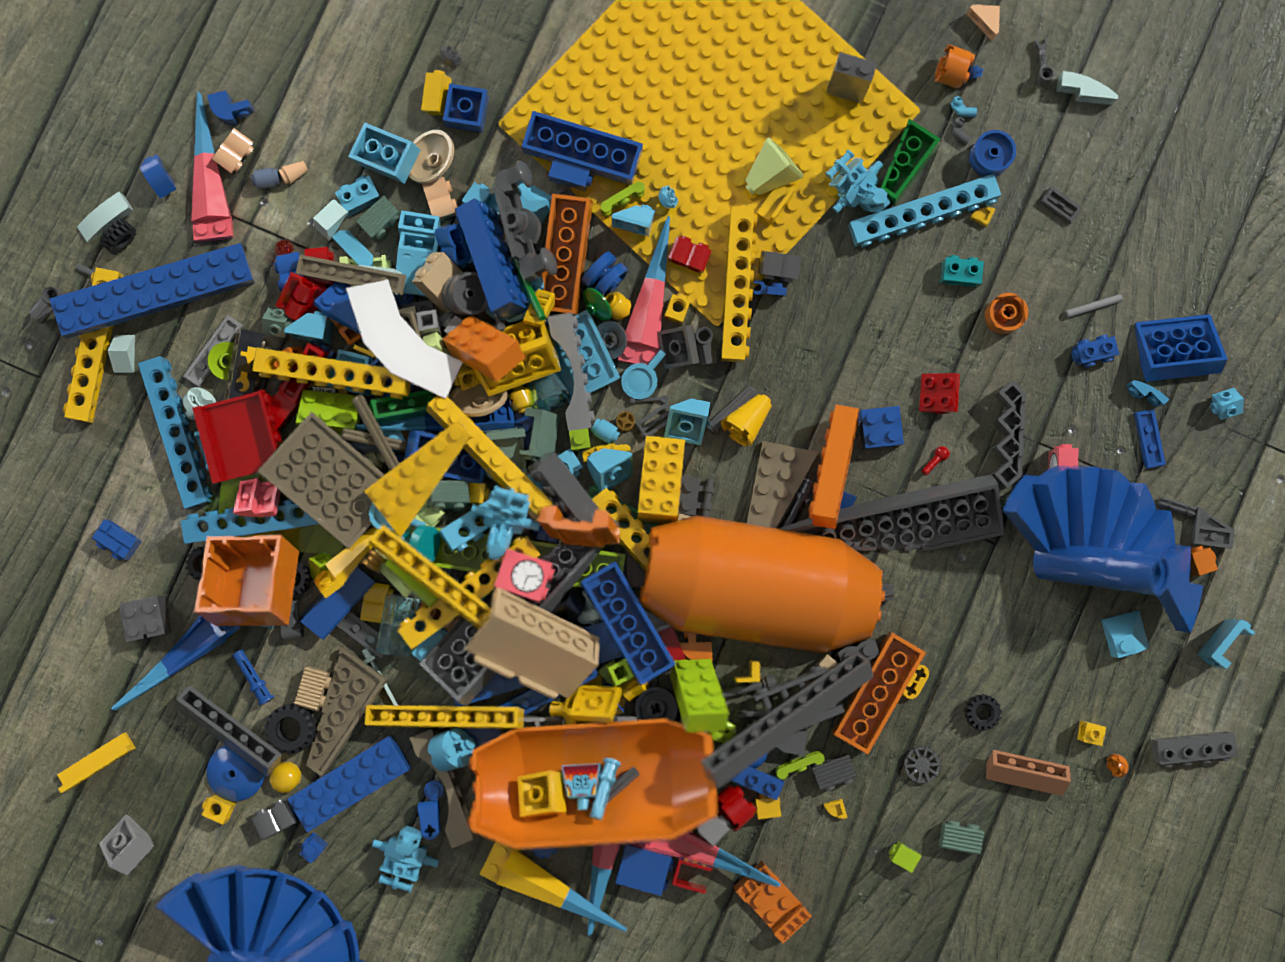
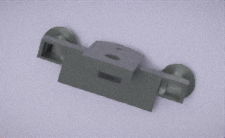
M518 160L515 167L495 174L498 187L493 189L501 218L497 219L504 231V241L510 248L509 255L519 261L523 279L531 283L542 278L541 273L548 271L551 275H555L558 266L555 256L549 249L542 248L539 255L535 253L533 245H536L540 238L541 223L536 214L523 208L517 188L518 185L523 183L526 187L530 188L533 185V175L528 165Z

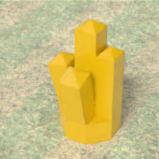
M635 677L623 682L619 687H621L623 696L631 702L636 696L649 688V682L639 685Z

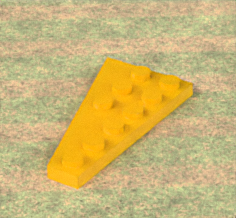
M457 420L364 490L400 538L470 438L471 434L460 420Z

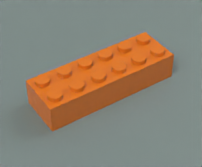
M552 194L545 248L549 249L555 256L558 269L555 275H551L548 271L542 273L544 291L555 294V305L551 312H573V315H577L579 312L582 289L581 280L584 274L593 201L590 198Z
M836 405L835 411L831 410L830 424L825 435L826 443L821 453V464L823 465L819 464L817 471V482L819 483H815L813 489V500L815 502L811 501L809 507V518L812 519V525L836 529L859 422V409Z
M892 632L887 633L878 649L880 654L871 661L874 677L854 691L844 712L831 732L866 754H869L926 654L925 651Z

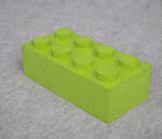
M711 659L673 660L676 665L672 666L670 679L686 733L725 731L728 710Z

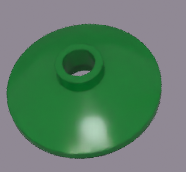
M586 288L583 291L586 310L597 319L608 321L612 316L608 301L596 289Z

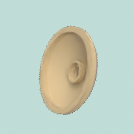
M430 130L421 134L413 142L421 151L409 177L415 182L422 184L430 183L440 178L450 167L454 156V144L450 136L441 130Z
M482 384L464 391L457 386L452 391L450 400L467 417H481L497 411L505 403L508 393L506 390L488 397Z

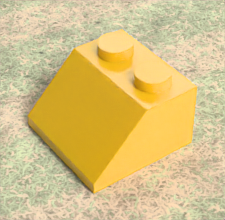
M546 771L518 777L520 817L566 813L564 776L562 772Z

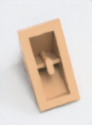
M972 5L967 15L993 41L999 33L1000 6Z

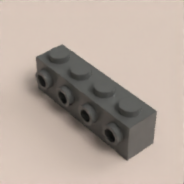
M1229 731L1151 739L1153 761L1160 764L1161 767H1173V763L1192 765V761L1211 763V759L1230 761L1231 757H1238L1235 733Z

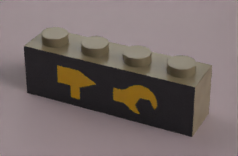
M245 329L236 331L224 400L253 393L254 387H257L259 377L256 376L257 372L252 370L256 348L264 349L265 347L263 333Z

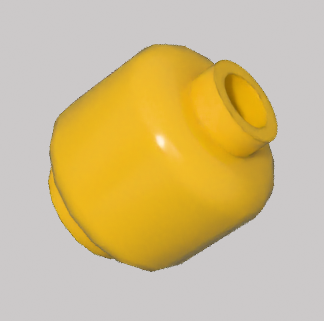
M613 292L605 296L612 311L611 317L614 320H621L629 315L631 302L620 292Z
M520 385L512 388L513 391L508 394L512 410L518 412V414L525 413L526 408H532L535 405V399L529 387Z

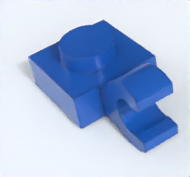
M761 280L754 281V283L761 285L759 291H753L754 294L786 296L787 288L782 287L783 284L771 283V286H766Z

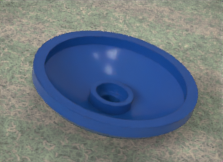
M225 745L214 752L207 765V780L211 789L219 797L228 801H242L250 798L261 788L265 779L263 773ZM231 770L235 771L234 777L230 776Z

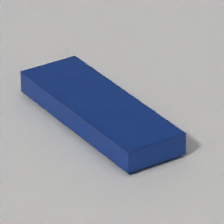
M1155 410L1134 413L1145 469L1166 465Z

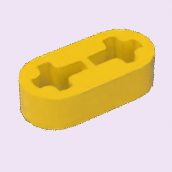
M919 664L916 670H921L922 668L924 676H920L916 681L917 673H914L907 686L911 687L914 682L913 690H915V693L907 695L908 691L905 689L902 694L904 697L914 699L920 694L929 677V670L926 666Z

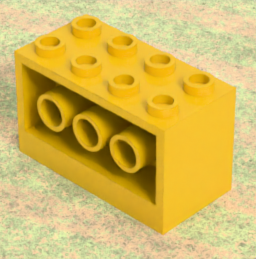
M523 321L505 327V330L502 332L518 341L526 357L498 382L493 381L474 369L488 397L561 371L556 343L551 337L546 322H544L542 327L523 323Z
M646 436L638 508V520L640 522L666 524L677 521L685 440Z

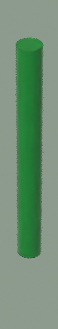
M512 258L516 265L515 270L539 321H544L546 319L545 313L530 282L523 279L519 261Z

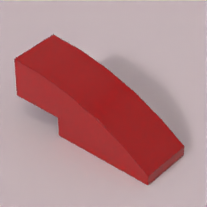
M308 343L302 355L327 358L329 352L314 343ZM297 363L292 366L293 373L298 369ZM315 366L312 367L310 371L312 376L315 375L317 371ZM290 378L289 381L284 382L278 394L293 403H297L302 396L303 390H307L312 381L308 380V384L296 382V378Z

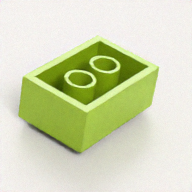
M303 390L296 420L297 427L313 412L341 438L343 429L359 431L356 429V425L360 424L361 416L352 402V399L358 395Z

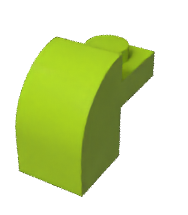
M626 659L620 660L606 668L614 686L634 677Z

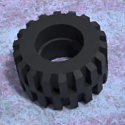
M294 704L278 707V709L271 712V716L267 717L268 723L264 725V729H267L264 735L269 738L267 743L272 744L275 750L278 749L279 753L293 754L306 749L312 744L313 738L317 735L315 732L318 724L315 725L316 717L311 715L313 713L311 710ZM288 717L296 719L301 727L300 735L295 740L288 739L282 732V723Z

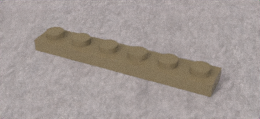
M299 255L296 274L354 286L388 280L392 293L403 295L407 277L403 274Z

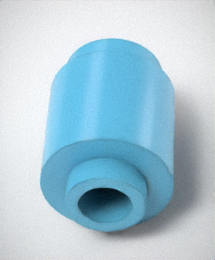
M597 418L590 432L594 433L595 437L608 444L611 441L615 443L620 435L617 426Z

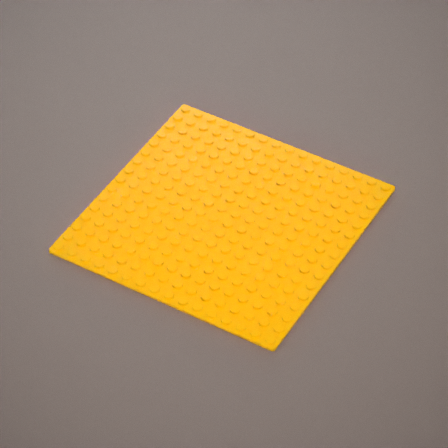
M615 0L499 121V127L522 147L532 112L536 111L643 143V151L632 184L638 181L643 182L645 194L640 198L633 197L630 199L631 202L624 207H616L612 210V214L636 205L652 207V210H655V216L649 237L612 227V214L606 217L601 213V203L631 185L591 174L593 175L591 187L587 186L586 192L570 188L576 197L590 198L593 201L592 213L649 266L668 216H670L667 259L676 237L686 236L694 244L704 243L708 245L712 252L703 274L667 260L665 281L678 293L687 296L688 300H691L690 304L714 326H719L724 320L731 206L754 208V214H757L772 192L769 191L762 195L755 193L753 195L746 188L748 183L745 181L766 139L770 138L778 144L804 176L801 179L784 185L789 190L791 187L795 188V192L772 225L757 215V226H753V233H756V244H752V252H755V262L751 263V270H754V280L750 282L749 289H754L758 285V283H754L755 280L762 281L764 279L763 274L758 273L761 252L769 251L787 254L839 199L837 196L838 190L829 185L832 180L825 175V172H828L833 167L834 161L840 159L847 150H850L854 157L846 163V166L852 159L862 158V164L867 169L906 128L908 120H914L920 113V109L877 69H875L871 85L862 104L826 94L830 76L839 52L862 59L865 58L801 0ZM532 156L543 168L550 172L551 161ZM839 171L834 175L833 179L840 173ZM669 185L670 188L674 189L675 197L678 198L675 208H666L661 204L658 194L663 186ZM746 225L738 226L739 231H748ZM743 243L737 245V248L740 251H745L747 249L746 245ZM743 262L735 264L739 270L746 268ZM736 281L734 283L735 287L738 289H742L745 287L742 281ZM737 299L733 301V304L737 307L742 301Z

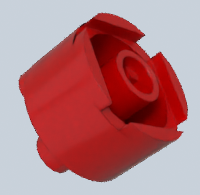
M728 786L717 795V816L720 817L722 815L733 826L731 830L737 832L754 817V813L757 810L751 802L745 800L743 797L744 793L738 786L735 788Z

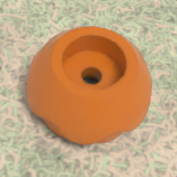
M1111 754L1106 759L1108 761L1107 768L1112 771L1114 777L1122 778L1126 775L1129 766L1123 756Z

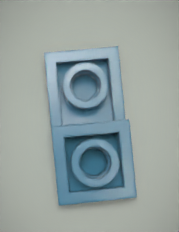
M1133 380L1125 385L1133 397L1140 399L1147 396L1148 402L1154 406H1162L1169 400L1163 393L1148 384Z

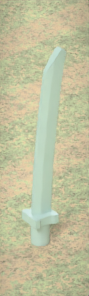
M367 648L362 651L366 658L364 662L371 663L373 669L381 674L374 661L377 659L376 655H372L371 651ZM386 683L384 689L394 706H399Z

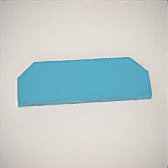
M339 230L332 236V239L357 265L373 266V255L350 231Z

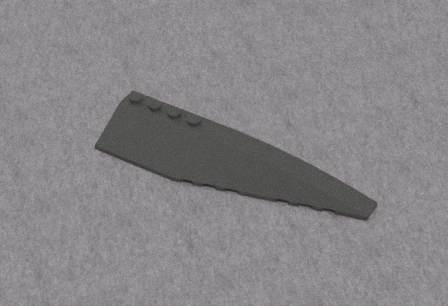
M993 474L842 508L839 511L836 529L812 525L811 518L778 528L840 539L856 551H875L876 549H885L886 551H894V549H904L905 551L922 549V551H930L1005 535L999 487Z
M559 544L553 548L551 553L539 558L540 560L553 563L551 569H554L552 580H547L545 588H548L545 600L541 599L540 603L526 599L523 600L551 613L604 546L590 547ZM494 591L482 600L491 609ZM461 617L420 662V665L459 703L467 707L497 672L476 663L474 654L465 650L479 629Z

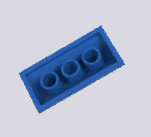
M358 564L345 583L327 598L320 593L301 614L300 622L324 640L375 584V581Z

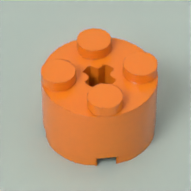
M948 44L944 49L946 55L940 57L935 81L957 89L961 87L962 83L967 82L970 72L967 71L969 65L971 66L975 59V54Z
M1015 293L1000 294L987 305L985 310V321L989 329L998 334H1010L1016 331L1025 323L1028 317L1026 302ZM1004 311H1005V313H1009V316H1008V317H1007L1006 315H1004V313H1003Z

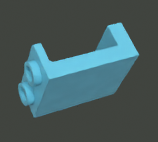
M1225 619L1197 656L1211 667L1227 669L1231 662L1222 656L1239 634L1253 636L1255 632L1251 629L1252 626L1243 619Z

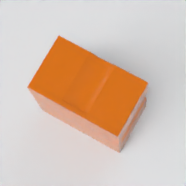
M281 535L252 536L247 538L234 536L207 537L203 558V575L198 588L195 613L215 626L289 625L299 551Z

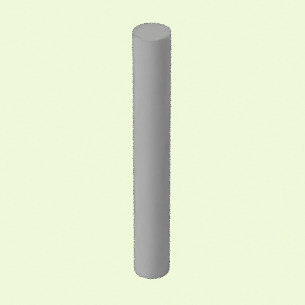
M1115 295L1066 310V316L1069 318L1122 302V295Z

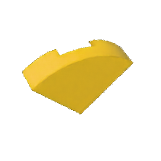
M992 207L981 208L975 211L969 219L987 227L996 209Z
M842 798L823 803L824 808L830 815L839 819L847 818Z

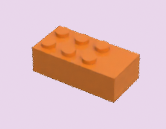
M472 315L464 319L460 325L443 338L451 356L495 382H498L526 358L517 340Z

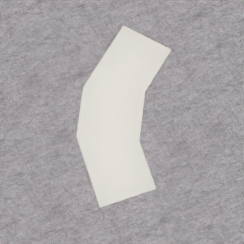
M388 280L346 288L363 341L391 373L446 398L463 362L425 344L400 316Z

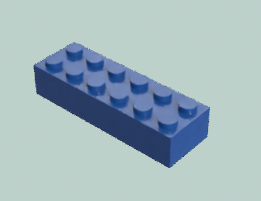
M533 111L522 143V151L524 154L553 162L554 158L584 166L591 169V174L632 185L643 151V143Z
M475 198L457 207L455 210L490 311L509 320L528 310V299L522 292V282L516 275V265L510 258V248L504 241V231L498 224L496 210Z
M616 562L580 582L581 587L623 659H626L639 685H643L676 665Z
M390 735L288 798V801L305 830L309 832L407 772L412 767L394 736Z

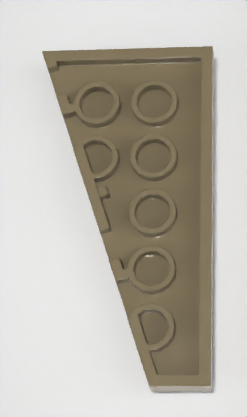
M762 441L746 524L776 528L819 452Z
M340 646V655L334 667L335 672L332 683L329 684L322 709L323 714L317 726L318 731L315 742L312 744L306 764L321 777L326 774L366 714V705H372L388 681L386 677L344 646Z

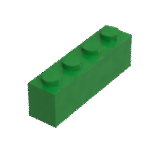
M425 390L409 393V396L402 395V399L393 397L371 400L368 407L377 423L429 414L426 411L427 405L438 394Z

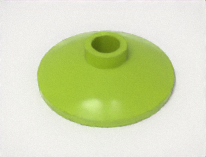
M232 342L218 343L208 354L207 363L210 371L214 376L222 380H228L234 347ZM223 358L228 359L227 365L222 363Z

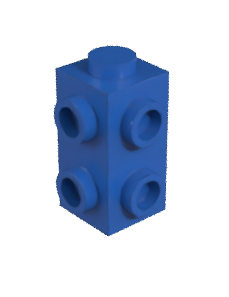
M1107 334L1096 337V341L1089 342V339L1078 341V345L1073 347L1071 352L1072 359L1076 362V365H1083L1084 368L1096 365L1095 362L1102 360V363L1114 361L1113 357L1119 355L1115 336L1108 337Z

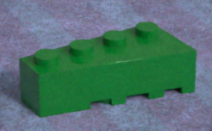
M911 119L907 122L881 186V189L887 192V198L894 207L938 149L941 140Z

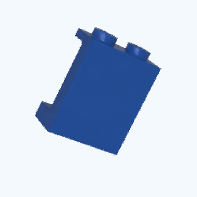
M626 843L616 877V884L661 896L662 891L667 890L669 880L666 879L667 872L672 871L674 861L671 860L670 855Z

